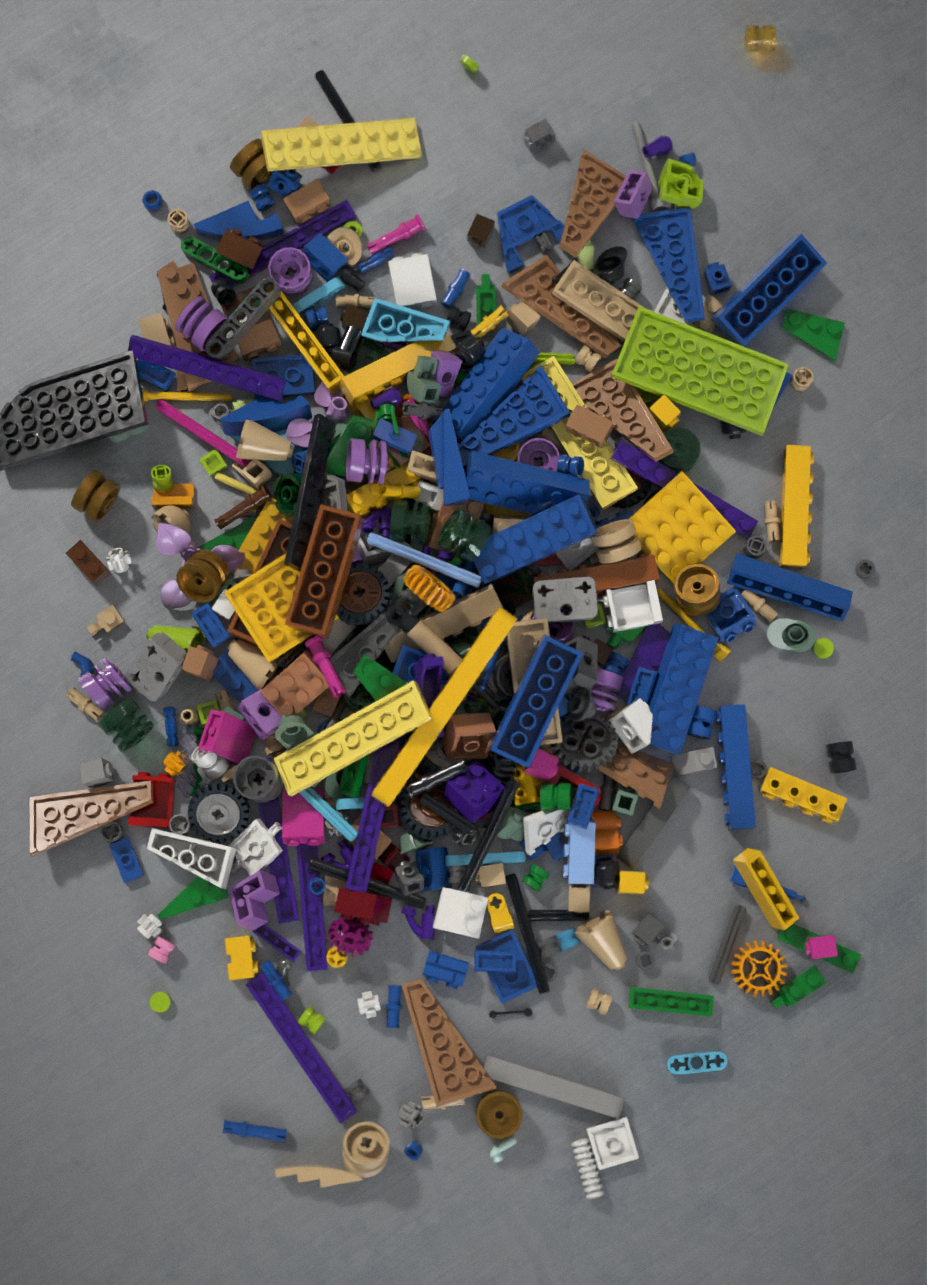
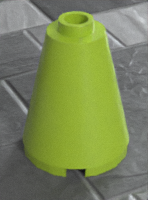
M154 625L152 628H149L146 638L149 639L158 632H163L186 652H188L190 646L197 648V645L201 646L202 642L206 643V636L198 628Z

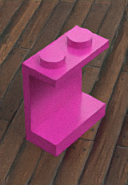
M211 710L198 749L215 753L228 759L230 764L238 765L249 756L256 733L249 723L226 712Z
M313 789L325 800L324 789ZM282 790L283 844L298 846L299 844L308 843L310 846H317L320 843H325L324 816L300 793L289 796L286 790Z

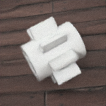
M122 548L111 550L108 553L109 557L105 558L109 570L114 569L116 573L127 571L129 564L132 563L129 551L123 552Z
M152 913L149 916L143 914L137 921L140 924L137 928L138 931L147 939L151 936L156 938L162 932L159 927L163 923Z
M372 991L363 992L362 998L357 999L360 1014L366 1013L367 1018L376 1017V1011L381 1010L378 995L373 996Z

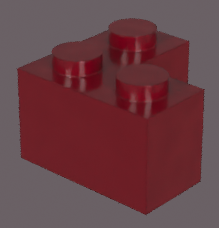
M339 887L334 912L341 913L340 918L353 920V916L360 918L359 922L379 926L380 922H388L392 899Z

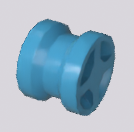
M575 928L555 935L556 939L560 940L561 951L581 943L575 936Z

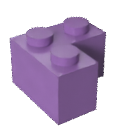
M258 871L228 889L237 926L253 931L269 922L264 903L280 894L275 875Z

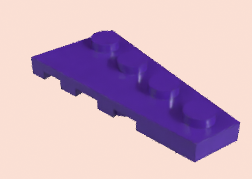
M661 624L649 625L622 675L623 682L620 692H614L625 703H627L638 667L658 672L670 636V632Z

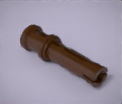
M263 484L260 486L261 489L253 494L246 495L244 501L215 518V523H219L217 524L218 528L222 530L247 512L258 510L259 506L263 503L272 501L273 496L269 489Z

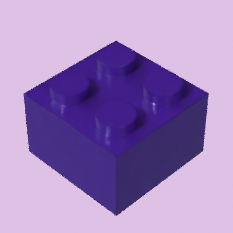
M477 761L467 767V772H463L447 781L444 797L471 823L496 807L505 790V787Z

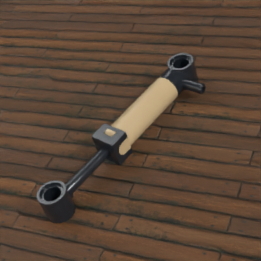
M398 599L394 601L386 611V620L391 625L398 626L427 655L436 654V657L443 656V670L448 674L446 678L449 680L463 659L417 616L426 606V603L423 600H419L411 608L410 604L405 600ZM395 610H399L402 615H398ZM475 681L471 688L493 708L491 718L499 726L504 717L500 711L506 712L511 701L505 699L498 702L486 690H480L478 687L480 684Z

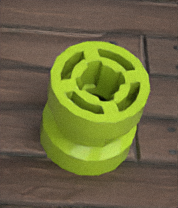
M157 465L151 470L154 490L160 493L170 491L173 487L170 468L167 465Z
M308 1006L297 1023L301 1026L307 1025L309 1031L315 1035L326 1017L315 1013L314 1008Z

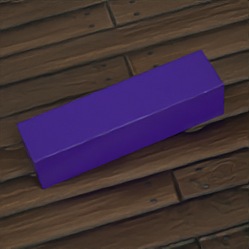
M265 924L252 931L293 962L302 953L301 950Z

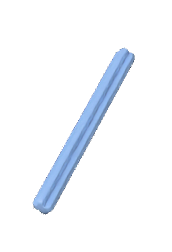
M370 533L367 538V543L444 575L474 587H479L482 577L375 533Z

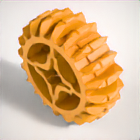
M413 565L406 572L403 579L404 583L425 603L439 612H446L453 605L455 595L434 574L419 565Z
M753 941V948L750 943H746V951L742 947L738 949L742 953L741 956L734 954L738 962H731L732 966H737V970H731V974L738 973V977H735L733 981L738 982L741 980L738 988L742 989L746 986L745 994H748L752 989L753 997L757 996L758 991L761 997H765V990L769 995H772L771 987L779 990L780 988L776 983L784 984L785 982L780 978V975L787 976V972H781V968H786L787 964L780 963V961L785 959V956L777 957L781 950L776 949L773 952L774 944H770L766 948V941H762L760 947L758 941ZM761 951L768 954V956L758 961L750 954ZM745 959L748 961L751 968L750 972L747 974L746 977L743 974V963ZM771 961H774L775 964L773 978L768 972V966L771 964ZM755 964H764L762 967V971L764 974H761L760 972L754 974L757 969L755 967ZM759 976L766 980L768 984L758 987L749 982Z

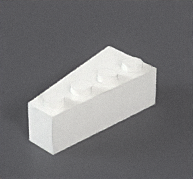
M153 828L147 849L226 890L236 853L235 848Z

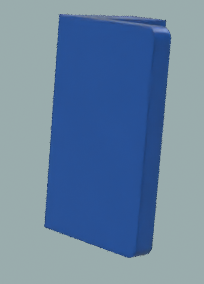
M318 234L304 245L302 251L307 256L311 267L327 282L334 279L337 270L348 262V258L322 234Z
M447 847L415 851L417 868L424 880V890L420 892L439 890L442 887L452 888V883H448L450 876L445 866V856H448Z

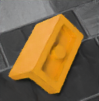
M173 484L172 489L166 493L157 492L153 487L151 505L154 509H160L168 505L179 508H194V485Z

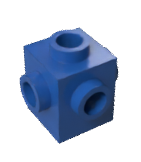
M295 169L273 171L267 186L275 190L278 195L287 197L301 188L300 181L302 175Z

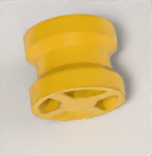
M338 947L331 948L326 956L328 964L335 968L344 966L348 960V954L344 956V951L336 952Z

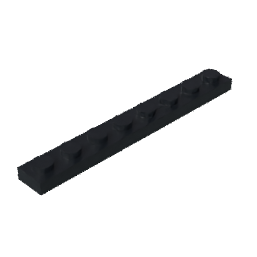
M320 413L314 415L284 562L285 565L299 572L301 571L314 528L335 423Z

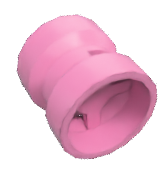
M157 936L155 946L150 949L148 955L166 964L169 959V952L173 951L176 945Z

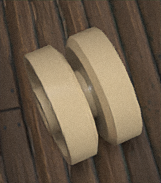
M630 519L619 520L598 528L599 533L591 537L594 546L599 547L596 553L599 562L603 564L624 560L640 552L642 549L639 538L633 536L636 533L633 520Z
M372 1122L357 1123L348 1129L344 1136L342 1158L344 1165L351 1173L359 1177H371L377 1175L385 1168L388 1162L390 1144L385 1130Z

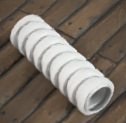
M583 1138L573 1141L571 1146L574 1147L573 1153H576L575 1160H578L576 1164L580 1167L578 1171L582 1174L580 1178L584 1181L582 1185L585 1186L584 1192H587L586 1198L593 1199L602 1196L604 1191L601 1190L602 1184H599L600 1177H597L599 1173L595 1170L597 1166L593 1163L595 1159L591 1156L593 1152H590L591 1145H588L589 1139Z

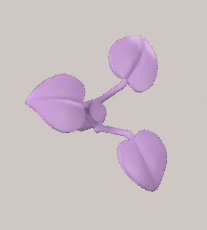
M321 383L316 389L314 399L320 407L328 408L324 416L330 417L332 420L340 418L345 420L347 414L344 412L347 402L344 398L339 397L341 389L331 395L323 383ZM302 418L293 420L287 427L286 439L290 440L295 446L308 448L312 423Z
M158 524L156 547L163 555L173 556L180 551L183 565L194 552L200 550V548H196L194 540L190 538V535L185 530L170 524ZM219 545L211 550L221 556L226 562L229 574L237 570L245 558L244 552L229 545ZM171 579L163 585L161 601L165 608H181L192 602L180 590L177 580Z

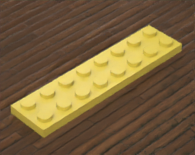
M415 118L262 130L260 133L267 171L421 158L422 156Z
M554 356L525 372L520 379L523 383L541 365L569 410L570 416L576 405L581 407L585 405ZM570 417L550 426L571 458L574 456L583 457L584 471L581 477L589 480L590 491L602 510L638 490L626 468L610 459L614 449L608 440L602 449L566 432L565 425Z
M412 681L275 757L274 761L288 795L293 796L433 718L417 682Z

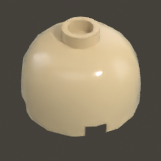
M173 505L163 506L151 516V519L154 518L155 520L152 524L156 531H158L159 523L177 526L188 534L191 532L190 516L183 508L180 509Z

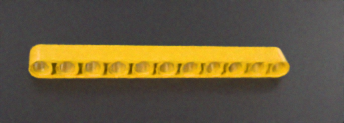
M501 607L495 611L429 708L433 719L415 728L373 790L371 796L388 807L391 805L516 622L517 618Z

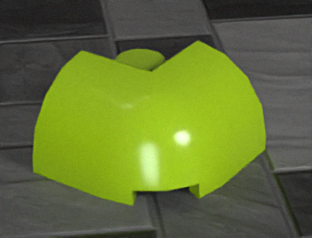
M668 158L659 179V199L675 204V209L687 207L694 209L702 203L703 179H700L698 174L692 170L694 167Z

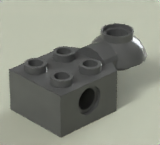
M578 636L565 643V645L583 653L565 691V694L571 696L567 712L568 717L572 721L589 719L593 717L597 709V705L591 695V688L597 682L598 645Z

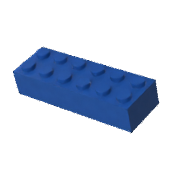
M802 234L792 236L710 319L731 342L745 347L827 262Z
M501 328L486 348L484 356L475 363L442 408L443 411L440 412L450 409L458 443H461L469 434H472L481 422L486 421L492 415V412L509 396L539 355V350L528 338Z
M471 451L464 470L470 500L531 515H536L578 494L583 495L587 503L590 496L589 480L475 451Z
M578 494L468 546V550L482 577L483 583L489 585L598 534L599 531L583 495Z
M673 624L658 669L659 676L649 703L650 712L653 715L650 746L680 755L719 639L718 637L682 624Z
M542 635L489 746L490 750L523 766L530 767L583 656L582 652L546 635Z

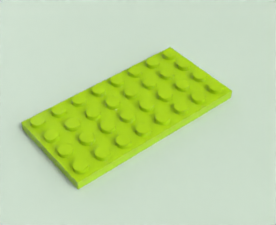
M639 306L611 377L660 397L665 395L673 402L763 436L789 364Z

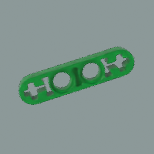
M186 237L182 240L181 249L187 257L237 284H243L248 280L249 272L246 266L217 253L215 248L194 237ZM193 244L196 250H194L193 248L187 249L186 246H191ZM205 252L212 253L211 258L208 260L202 259L201 256ZM221 261L228 262V266L224 269L219 268L218 264ZM232 268H234V270L239 273L242 271L243 275L237 276L236 273L232 270Z

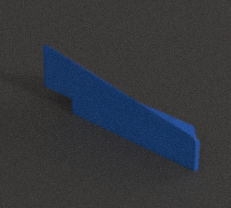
M445 409L428 431L438 489H443L444 506L464 505L470 498L450 409Z

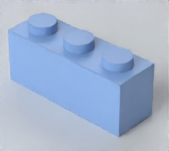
M590 818L587 830L571 824H565L564 832L565 836H568V844H564V857H567V865H563V877H567L568 884H594L596 830L594 818Z

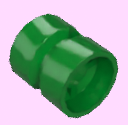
M542 783L540 790L541 810H554L557 806L559 810L571 811L572 784L562 783L556 787L554 783Z

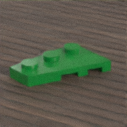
M786 308L781 329L796 339L804 341L812 346L814 350L823 353L835 362L845 322Z
M351 416L339 435V439L328 453L326 473L346 477L349 440L351 438L364 439L367 448L373 423L372 419Z
M366 655L362 656L353 670L354 675L375 701L408 684Z

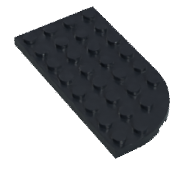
M133 350L40 379L19 390V394L10 403L7 402L0 412V471L148 425L137 359Z

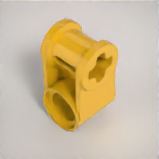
M498 893L488 895L486 907L494 934L513 929L514 924L504 897ZM494 896L496 899L501 900V903L498 904V908H495V906L490 905V902L493 901L492 897Z

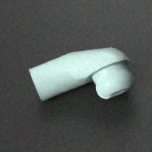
M511 1135L497 1142L490 1151V1158L492 1157L494 1163L504 1159L501 1152L516 1144L515 1137Z

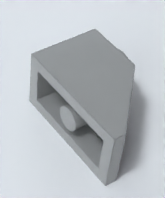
M713 747L670 757L671 763H673L674 776L676 777L717 768Z

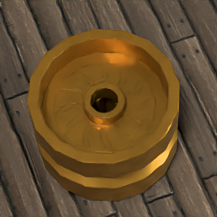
M255 139L245 145L230 164V170L237 177H242L241 181L249 190L264 184L271 178L273 171H267L261 139Z
M93 470L77 488L71 501V506L79 512L86 511L88 518L94 522H99L115 503L121 486L113 480L106 481L104 474L98 470Z
M197 550L176 574L180 590L191 600L200 603L213 600L230 578L226 562L221 556L209 550Z
M704 564L688 565L679 571L675 577L674 587L677 604L680 609L691 616L699 617L714 611L720 603L721 596L720 581L717 573L711 567Z
M495 1090L487 1093L479 1101L476 1119L484 1134L492 1138L503 1139L510 1137L518 1130L522 1123L523 1113L520 1103L514 1095L506 1091ZM497 1111L503 1112L501 1119L495 1117Z

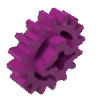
M339 916L338 920H333L332 925H330L328 940L332 941L331 947H338L336 952L342 950L344 951V956L351 953L352 957H355L356 953L363 955L364 951L369 950L373 941V931H369L370 925H364L355 916L353 920L343 919Z

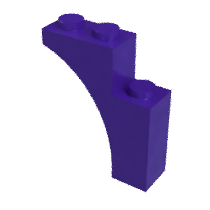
M436 654L424 655L423 658H420L413 665L415 682H417L428 709L440 693L441 674L444 666L443 656L436 657ZM443 729L436 739L444 737Z

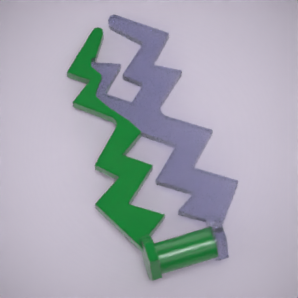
M186 724L182 727L183 735L178 740L185 748L179 755V758L186 765V768L178 774L183 781L177 787L185 798L193 796L195 791L201 788L198 783L203 780L197 771L199 767L188 756L195 750L190 742L194 741L190 735L194 734L199 738L195 740L199 746L205 728L196 727L191 724ZM190 774H192V776L194 777L193 780L190 779ZM188 783L193 787L189 794L185 788Z

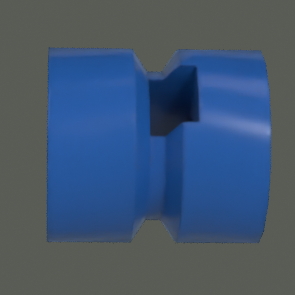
M696 705L687 735L710 740L713 730L710 725L714 723L717 711Z

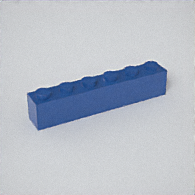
M736 553L727 580V584L840 621H844L853 594V591Z
M745 704L720 706L718 708L719 711L716 713V723H720V732H717L718 744L722 745V752H719V762L723 764L724 772L721 773V784L725 785L726 792L722 794L723 805H727V814H724L725 826H728L729 830L756 828L746 707Z

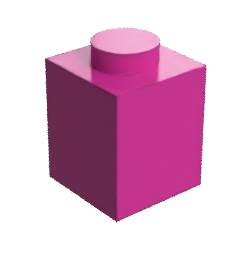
M538 749L530 767L525 766L523 772L542 781H547L556 776L559 769L557 766L559 758Z
M835 935L807 938V942L804 943L805 954L809 955V959L838 956Z

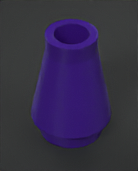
M661 135L648 145L643 146L642 152L646 158L667 155L672 151L673 144L668 136Z
M389 388L379 395L370 398V404L373 410L379 409L383 404H392L397 407L401 404V396L397 388Z

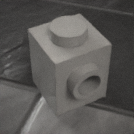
M99 758L79 764L83 785L93 788L113 782L114 768L109 761Z

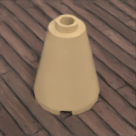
M246 419L236 458L286 461L287 457H292L294 446H291L290 440L251 419Z
M234 639L227 648L230 658L257 690L263 689L282 669L277 663L279 657L268 663L258 646L243 639Z
M607 910L600 912L601 917L595 918V916H592L588 921L583 922L577 928L578 932H575V934L610 970L615 969L617 971L626 965L627 956L613 914Z

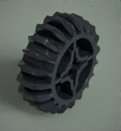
M492 750L489 751L487 759H480L481 765L505 788L508 781L514 779L516 775L515 768H517L515 761Z

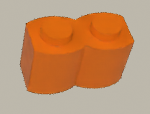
M613 810L593 811L591 818H594L596 822L595 855L619 854V847H623L622 835H618V829H621L620 816L617 817L616 811Z

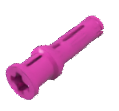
M416 214L413 219L405 223L401 222L395 230L366 244L371 255L378 253L403 238H411V235L420 230H426L419 215Z
M315 636L309 639L305 645L313 655V662L319 665L333 697L342 696L340 693L345 694L346 690L343 688L329 659L331 654L326 650L322 642L323 637Z

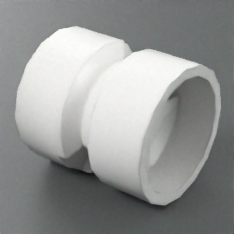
M198 747L191 755L194 763L199 768H202V771L210 780L217 779L223 775L230 765L228 759L215 753L202 751Z

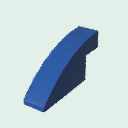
M249 200L194 224L197 234L221 241L225 230H231L232 227L242 231V235L247 238L253 236L261 241L284 234L277 214L258 221Z
M302 395L285 404L279 400L261 396L220 418L225 435L241 436L246 419H251L265 428L277 432L287 429L290 422L295 419L309 420L313 417L310 404Z

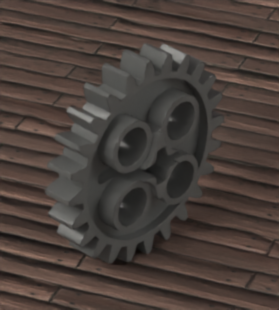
M595 713L589 719L586 718L581 721H572L564 715L563 722L560 721L562 743L551 744L553 754H558V761L564 759L563 766L570 763L571 770L577 766L579 767V772L583 770V767L588 772H590L591 767L598 770L599 764L606 767V761H612V756L616 755L618 747V735L615 734L616 729L611 728V722L604 723V716L598 719V713ZM588 728H591L588 734V739L585 740ZM584 742L583 749L580 755H578L581 744Z

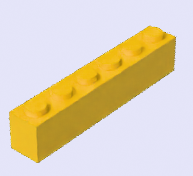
M274 285L266 289V292H271L274 289ZM281 291L278 299L268 310L331 395L340 389L339 384L344 375Z
M447 332L443 341H416L342 377L339 387L351 406L356 403L360 405L366 402L368 397L372 395L377 396L390 386L394 388L400 385L403 380L407 379L408 371L414 372L418 356L430 357L432 350L452 352L454 354L456 345Z
M786 445L784 448L780 568L804 569L810 563V551H807V544L811 542V532L808 531V524H811L812 512H809V504H812L813 493L809 492V486L813 483V472H810V464L813 465L814 452H811V446Z

